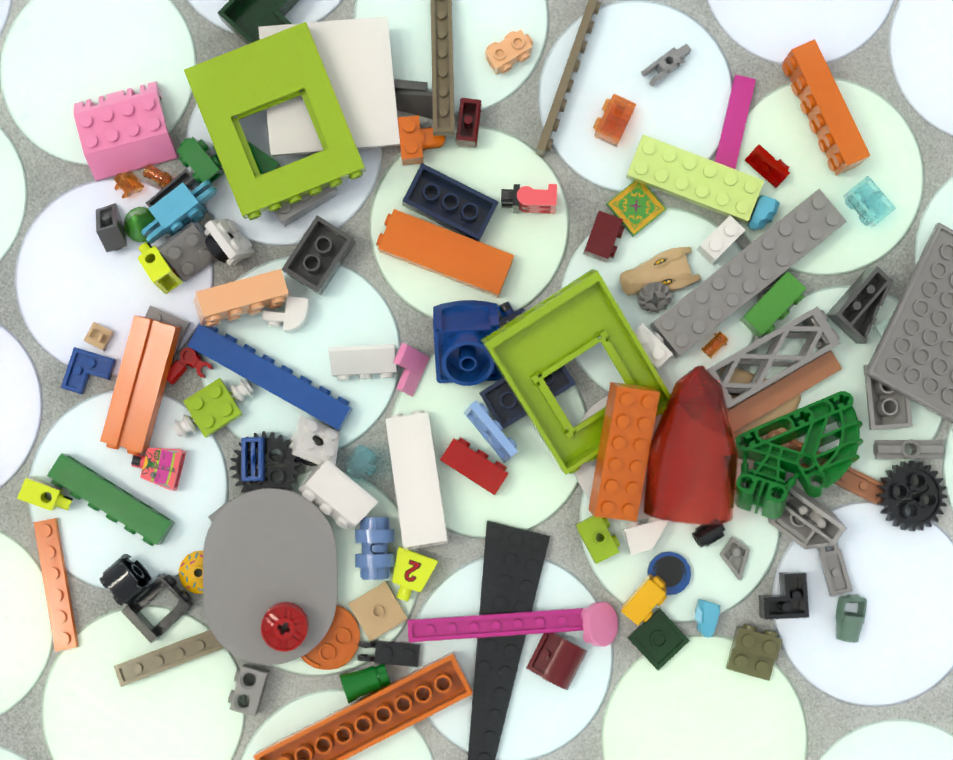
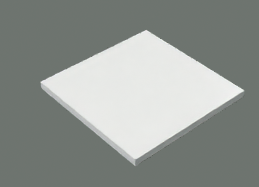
M388 16L307 23L357 149L400 145ZM298 24L258 27L259 39ZM302 95L266 109L271 157L323 151Z

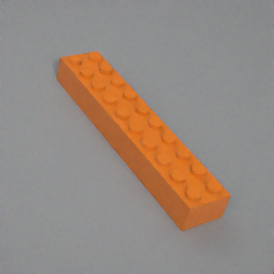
M454 651L391 684L257 751L253 757L255 760H346L472 695L473 690Z

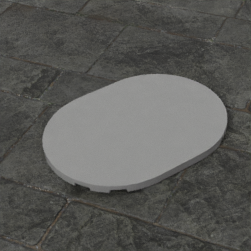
M261 488L244 493L223 507L208 529L203 549L204 612L213 635L230 653L255 664L277 665L287 663L304 656L316 647L332 624L337 604V548L335 536L331 525L320 509L313 502L296 492L280 488ZM281 602H291L301 607L306 613L309 622L308 632L302 644L296 649L286 652L276 651L269 647L263 640L260 629L262 619L268 609ZM284 622L283 625H280L282 626L281 630L286 631L289 628V624Z

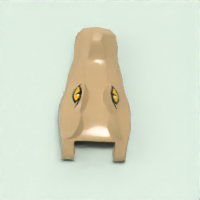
M678 247L662 251L636 268L621 273L619 282L623 292L627 296L638 294L642 287L652 282L664 283L671 292H675L701 281L699 274L692 275L686 255L692 253L691 247Z

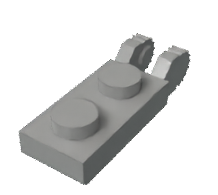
M838 542L835 546H831L832 550L827 552L825 547L817 548L826 585L831 597L853 591Z

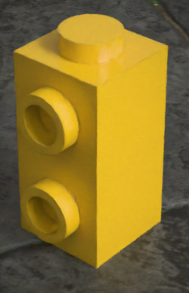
M649 574L622 605L621 612L636 625H639L642 621L646 622L653 614L651 610L656 605L660 606L666 600V583L660 577H654Z

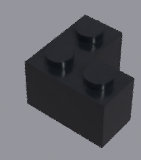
M779 572L780 594L758 595L760 618L765 620L809 618L807 573Z

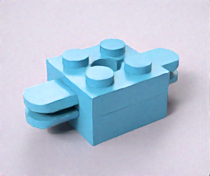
M210 180L204 181L193 191L184 183H181L149 208V211L156 219L142 229V235L147 237L146 239L149 243H154L167 232L170 235H175L190 222H199L205 216L204 213L207 212L203 204L214 197L218 190L212 187Z

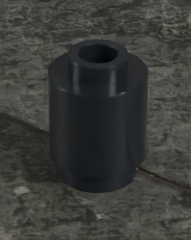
M711 518L695 528V531L691 534L698 546L702 548L704 546L708 547L724 537L723 532L726 529L719 519L715 521L714 518Z

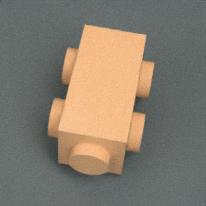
M521 29L517 32L511 31L504 37V40L499 43L493 42L486 48L485 59L496 75L500 72L504 74L512 69L513 64L518 61L522 63L530 58L533 41Z

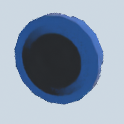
M670 551L661 552L648 565L647 576L649 574L654 577L658 576L666 583L667 591L665 595H675L682 592L690 582V566L687 560L678 553Z

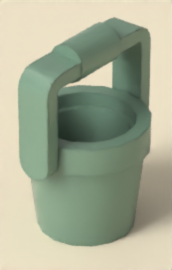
M847 594L838 598L835 616L836 639L851 643L859 641L862 625L865 622L866 598L860 597L858 594ZM846 602L858 603L857 613L845 611Z

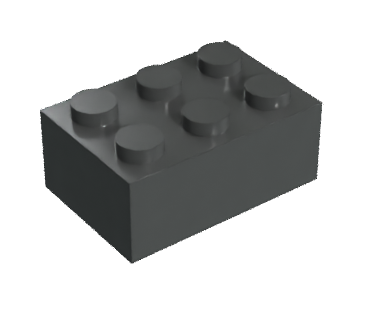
M316 215L282 270L285 274L321 296L356 242L353 237Z

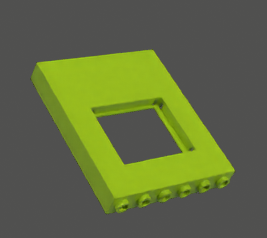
M306 22L184 69L244 219H257L262 216V212L267 210L269 212L277 211L282 208V204L287 202L290 204L297 203L302 200V196L310 194V196L317 195L325 187H337L343 184V180L360 178L363 176L362 173L366 171ZM302 95L323 151L261 175L239 120Z
M595 269L586 272L481 340L565 475L578 471L580 465L597 458L606 406L572 427L543 378L601 342L625 384L653 387L660 392L656 416L666 414L676 404L600 273Z

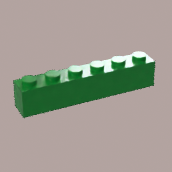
M61 453L47 474L52 479V484L61 489L63 487L69 489L71 496L78 500L83 498L88 501L87 505L98 512L102 510L107 513L106 518L115 523L121 522L125 525L124 529L134 535L137 532L143 536L142 540L151 546H154V544L161 545L176 523L68 454Z

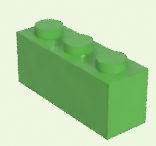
M787 271L751 307L740 321L758 338L763 334L768 335L774 330L775 326L773 324L777 319L782 321L790 313L788 308L792 304L797 305L805 297L802 293L807 288Z

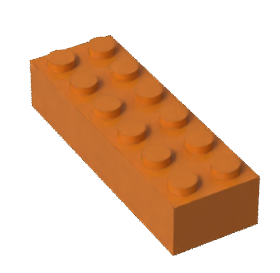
M811 40L791 49L782 62V69L792 82L791 88L793 93L798 95L801 101L800 107L802 112L807 114L810 120L809 126L811 131L816 133L819 139L818 145L823 153L825 152L828 158L827 164L832 172L834 171L837 176L859 166L871 155L816 40Z
M610 382L588 510L594 517L637 521L660 392L653 387Z

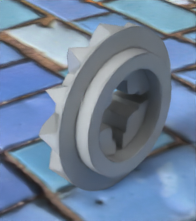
M652 282L642 287L637 297L638 304L642 310L647 311L649 314L651 312L658 314L660 310H666L667 305L671 304L672 293L664 283ZM653 293H655L658 297L656 303H654L652 300L654 296Z

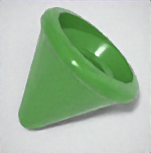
M136 207L130 210L125 217V232L130 239L136 242H147V237H144L141 231L156 218L149 211V208Z

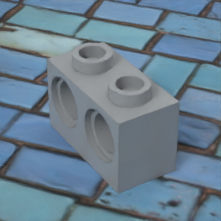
M248 664L242 665L241 669L237 668L234 681L237 682L235 690H231L228 698V703H231L229 710L255 717L260 709L270 670ZM247 673H252L256 677L255 684H249L246 681ZM241 695H246L249 697V705L245 706L241 704Z

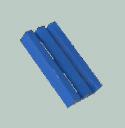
M264 437L241 438L242 482L265 481ZM248 442H251V477H248ZM256 442H258V476H256Z

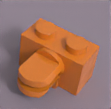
M419 115L398 117L402 165L424 164L423 151H426L425 149L441 148L444 146L446 136H433V127L420 128Z

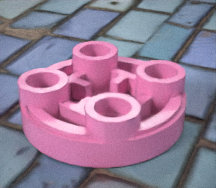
M595 602L588 608H584L581 612L584 630L583 640L598 647L610 645L618 631V618L614 608L606 602Z

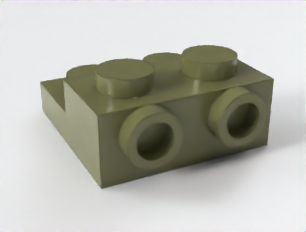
M752 625L736 626L726 669L770 681L782 639L777 637L778 633L765 629L764 633L756 631L757 627Z

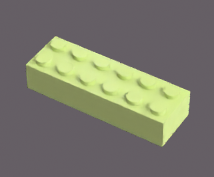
M644 134L640 139L626 175L627 179L645 184L648 187L726 217L731 215L735 220L742 223L749 221L764 183L762 179Z

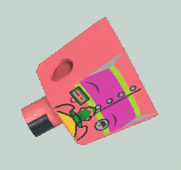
M147 448L145 456L133 455L131 466L142 469L140 478L166 489L177 491L187 451L181 449Z

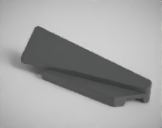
M394 79L397 110L433 119L432 92H428L427 82Z

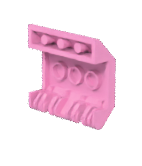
M157 81L147 83V88L145 84L140 85L139 94H135L132 88H128L127 94L125 90L106 94V98L104 95L99 96L98 105H94L91 99L86 100V105L84 101L74 103L73 114L83 153L96 181L178 159L173 138L169 135L160 102L162 96Z

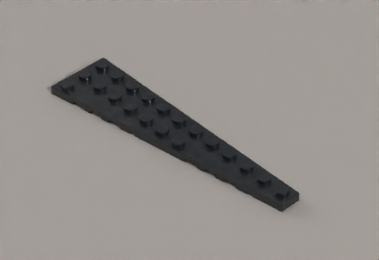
M487 520L479 615L532 611L550 536ZM526 635L477 638L468 760L496 759Z

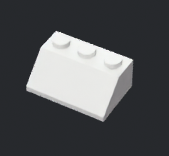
M395 344L328 347L331 375L337 377L338 381L350 380V376H359V379L365 380L372 379V375H380V378H393V374H398V365L393 363L397 355Z
M329 460L324 461L313 469L298 489L302 492L304 498L313 501L319 506L322 513L330 515L336 520L338 526L347 530L355 527L378 503L375 498Z

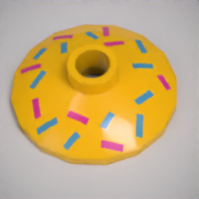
M194 551L188 554L181 561L179 567V579L182 585L189 592L195 594H203V551ZM196 569L202 570L200 577L196 576Z

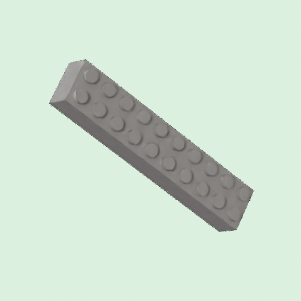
M819 188L649 326L664 339L663 343L677 359L847 221Z

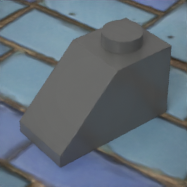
M116 203L96 209V233L106 252L117 251L127 246L126 232Z

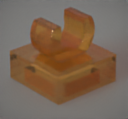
M132 171L119 173L113 179L117 183L114 189H122L124 191V194L121 196L122 198L139 193L144 188V185Z

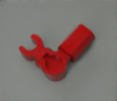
M184 348L180 353L179 361L176 360L171 365L167 381L174 385L186 372L188 365L192 369L196 368L197 374L202 378H206L205 374L202 373L203 367L207 366L211 370L214 368L210 363L203 362L202 357L197 351L192 348Z

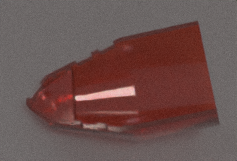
M702 365L693 368L676 381L651 440L647 462L643 513L654 518L688 524H722L733 519L738 450L733 437V429L730 424L722 385Z

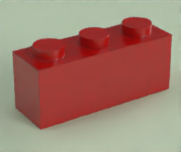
M460 437L458 440L453 438L440 461L495 496L509 474L506 472L507 467L498 461L494 464L487 460L489 455L480 449L476 452L469 448L471 444Z

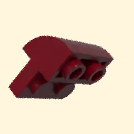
M543 633L526 669L541 676L544 680L568 690L587 650L556 633Z

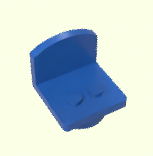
M463 300L443 303L433 307L435 365L438 383H456L462 386H473L483 381H498L501 379V372L481 341L499 329L497 303Z

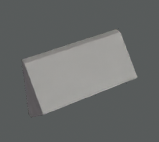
M867 364V365H863V367H864V372H865V370H866L868 364ZM864 374L869 430L913 427L910 399Z

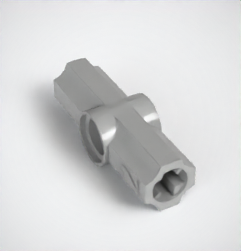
M874 440L873 445L875 459H942L944 453L942 440ZM906 444L912 447L910 455L905 453L904 448Z

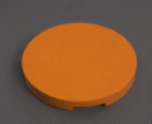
M336 605L332 624L324 638L310 652L301 657L308 665L316 669L332 670L344 666L353 658L359 647L360 629L351 612L340 605Z

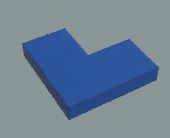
M74 347L61 388L84 394L90 374L107 380L111 379L116 359Z

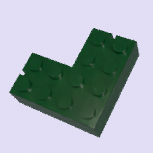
M229 0L217 13L221 21L248 45L260 40L258 27L292 24L284 16L299 0Z

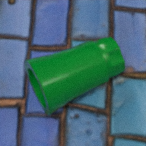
M384 664L339 674L348 703L391 684Z

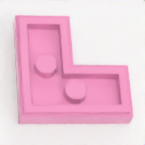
M402 343L393 361L396 365L404 368L396 389L413 397L430 357Z

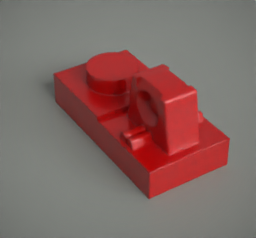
M760 144L744 160L775 188L790 174L788 171L789 166L781 159L776 161Z

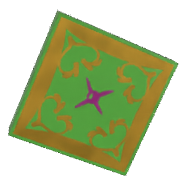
M633 181L606 203V206L616 217L623 219L622 225L632 237L666 211L664 205L648 186L637 181Z

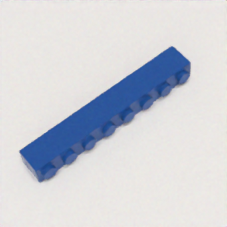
M199 324L187 345L188 347L339 431L342 429L353 409L348 406L349 401L340 396L337 399L331 397V391L322 386H319L318 389L311 385L313 381L303 375L297 378L292 375L294 371L285 365L279 368L273 364L275 360L265 354L261 358L255 354L256 349L245 344L242 347L236 344L238 339L227 333L225 337L218 334L219 329L215 326L207 327V325L201 326Z

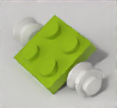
M218 378L183 400L192 417L183 414L181 422L174 420L176 425L173 428L178 436L187 438L189 431L196 433L197 424L203 436L208 438L241 417L243 414L235 400L244 402V396L249 395L252 397L251 392L254 389L249 381H243L240 378V384L236 386L232 383V392H229L222 379Z

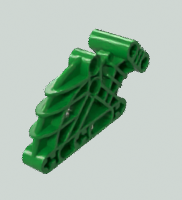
M840 391L739 434L735 439L734 453L737 458L742 460L741 474L736 480L735 505L749 512L752 506L755 505V514L758 513L759 507L763 508L761 516L778 519L784 513L787 496L790 489L795 485L797 478L804 491L810 497L817 498L823 495L825 489L837 482L850 468L851 464L860 458L856 454L858 446L864 442L860 438L859 430L863 423L858 421L853 408V396L846 391ZM837 422V429L824 434L827 425ZM779 428L788 430L767 440L760 438L770 431ZM806 435L801 452L780 446ZM839 439L837 447L817 455L819 447ZM747 459L755 461L753 468L750 470ZM805 463L808 464L810 467L803 468L800 466V464ZM786 471L795 474L785 483ZM811 482H818L821 486L815 487Z

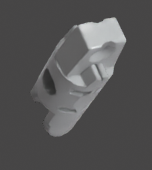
M687 43L679 49L674 47L641 71V74L645 77L653 70L657 71L658 75L649 82L651 87H653L686 62L684 58L690 54L692 49Z

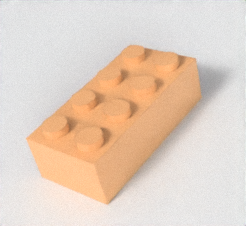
M278 269L197 291L193 302L201 326L207 324V327H212L220 324V320L228 319V321H234L241 318L242 314L249 313V315H255L262 312L261 309L267 307L270 310L282 307V303L285 302L289 292L282 270Z

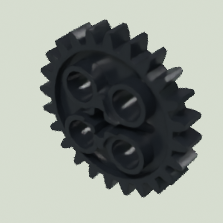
M266 431L262 432V437L265 438V461L268 464L284 463L285 467L268 468L267 472L265 471V481H259L257 484L251 481H241V451L234 450L238 457L231 458L233 462H236V466L230 467L231 470H236V474L231 477L239 479L235 486H244L241 493L261 488H287L288 490H293L290 483H298L294 475L301 474V472L296 470V467L302 464L295 461L297 458L295 455H292L293 449L288 447L291 442L289 439L282 442L283 435L280 434L275 439V432H271L269 437ZM254 433V437H259L257 433ZM248 442V465H251V442ZM256 442V450H257V451H258V442ZM275 449H279L282 454L278 461H274L271 457V453ZM248 469V477H251V469ZM277 470L283 475L282 480L278 483L272 479V474Z
M912 460L908 461L907 464L906 461H901L900 466L892 465L893 471H885L888 477H880L884 484L877 485V488L882 490V493L876 494L877 497L882 498V501L878 502L877 505L884 506L880 513L888 514L885 520H893L892 526L898 527L900 525V530H907V528L909 531H915L916 528L924 530V525L932 527L931 521H939L936 514H944L940 507L947 506L946 503L942 502V499L948 497V495L942 494V491L947 486H940L944 479L936 478L938 471L930 472L931 465L924 466L923 462L915 463ZM914 476L918 478L917 486L913 484ZM897 486L900 488V495L898 497L895 495V488ZM925 495H927L929 498V502L927 505H925L923 501ZM900 500H904L898 506H896L897 502H899ZM908 505L911 509V513L909 516H907L905 513V509Z

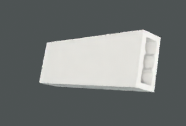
M423 410L413 411L412 415L403 416V414H393L390 418L385 419L402 542L405 551L448 544L429 412L424 413Z

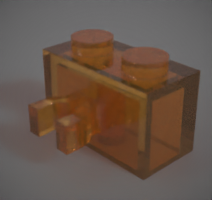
M613 93L611 100L607 98L601 109L605 111L602 118L597 117L592 128L596 130L594 137L617 147L637 104Z

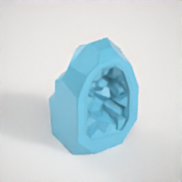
M760 195L747 226L753 231L763 229L766 224L771 223L780 203L776 199Z
M698 599L694 617L697 622V630L703 637L710 638L714 634L721 605Z

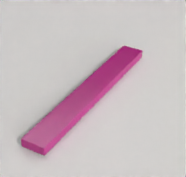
M583 608L407 620L409 642L584 631L583 619L581 617Z

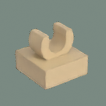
M93 322L83 341L105 351L115 332Z

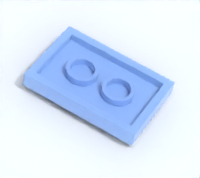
M476 400L469 405L464 414L505 463L518 452L516 449L517 445L512 438H507L503 434V428L500 423L490 418L486 406L483 403L479 404Z

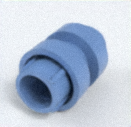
M364 517L360 521V529L355 530V543H362V553L355 554V567L360 568V577L363 580L388 579L390 577V567H395V553H388V543L395 542L394 529H390V519L388 517Z

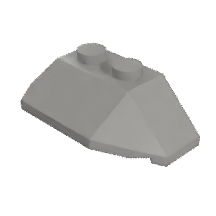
M795 485L789 491L783 515L778 519L768 518V522L803 549L835 546L847 529L832 511Z

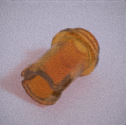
M148 164L143 171L144 177L158 183L160 188L165 187L172 181V177L168 172H162L151 164Z
M720 331L714 333V337L701 348L702 352L707 354L710 359L723 345L726 346V342L729 340Z

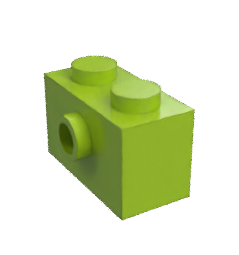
M592 515L575 524L595 564L619 553L617 547L620 546V543L615 534L611 536L607 528L610 527L607 518L594 517Z

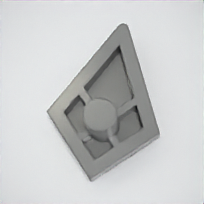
M731 537L719 555L735 577L741 580L750 549Z

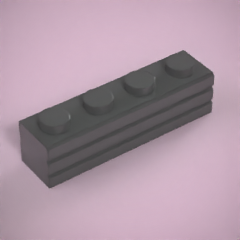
M184 169L183 172L147 201V206L149 208L181 183H184L188 188L196 182L195 178L187 169Z

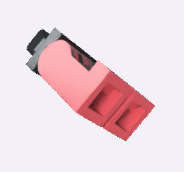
M514 184L513 189L501 190V208H513L514 214H519V210L525 213H556L557 184H548V190L533 189L530 186L520 188V184Z

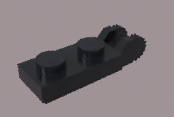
M380 640L376 642L359 641L358 645L362 648L376 649L375 655L360 654L357 655V660L378 664L418 667L420 644Z

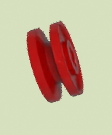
M277 603L268 609L262 619L260 628L262 638L269 647L276 651L286 652L294 650L306 638L309 622L304 610L295 603ZM284 622L289 624V628L286 631L281 630L282 626H280Z

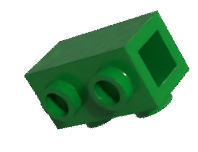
M187 138L181 142L180 148L176 150L181 155L179 160L186 168L190 166L194 171L192 176L199 184L206 180H210L211 183L215 182L225 173L221 168L220 160L215 155L212 157L209 154L208 150L210 148L202 139Z

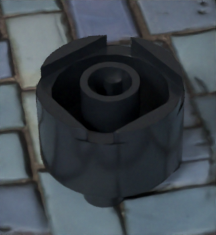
M123 554L103 572L102 577L99 579L100 583L112 592L114 601L120 606L124 603L133 605L153 587V584L149 583L152 578L146 568L138 560L135 562L129 560L132 556L128 554Z

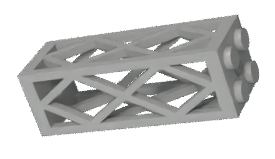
M817 306L698 375L700 383L718 413L720 414L840 345L839 335L828 324L826 313ZM789 331H792V332H808V333H789ZM786 338L806 339L798 356L777 355ZM773 340L766 354H748ZM815 346H816L817 349H818V351H816V352H814V353L812 354V352H813V350H814V348H815ZM737 365L759 366L750 384L728 383ZM771 366L788 367L763 382ZM725 367L719 378L717 371ZM730 394H741L734 399L730 396Z

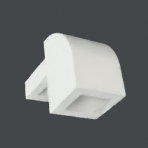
M287 296L285 313L263 311L262 319L268 322V326L280 327L283 324V331L285 333L298 331L306 324L309 318L311 301L308 298Z

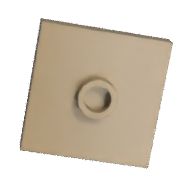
M386 581L348 604L370 642L408 619Z

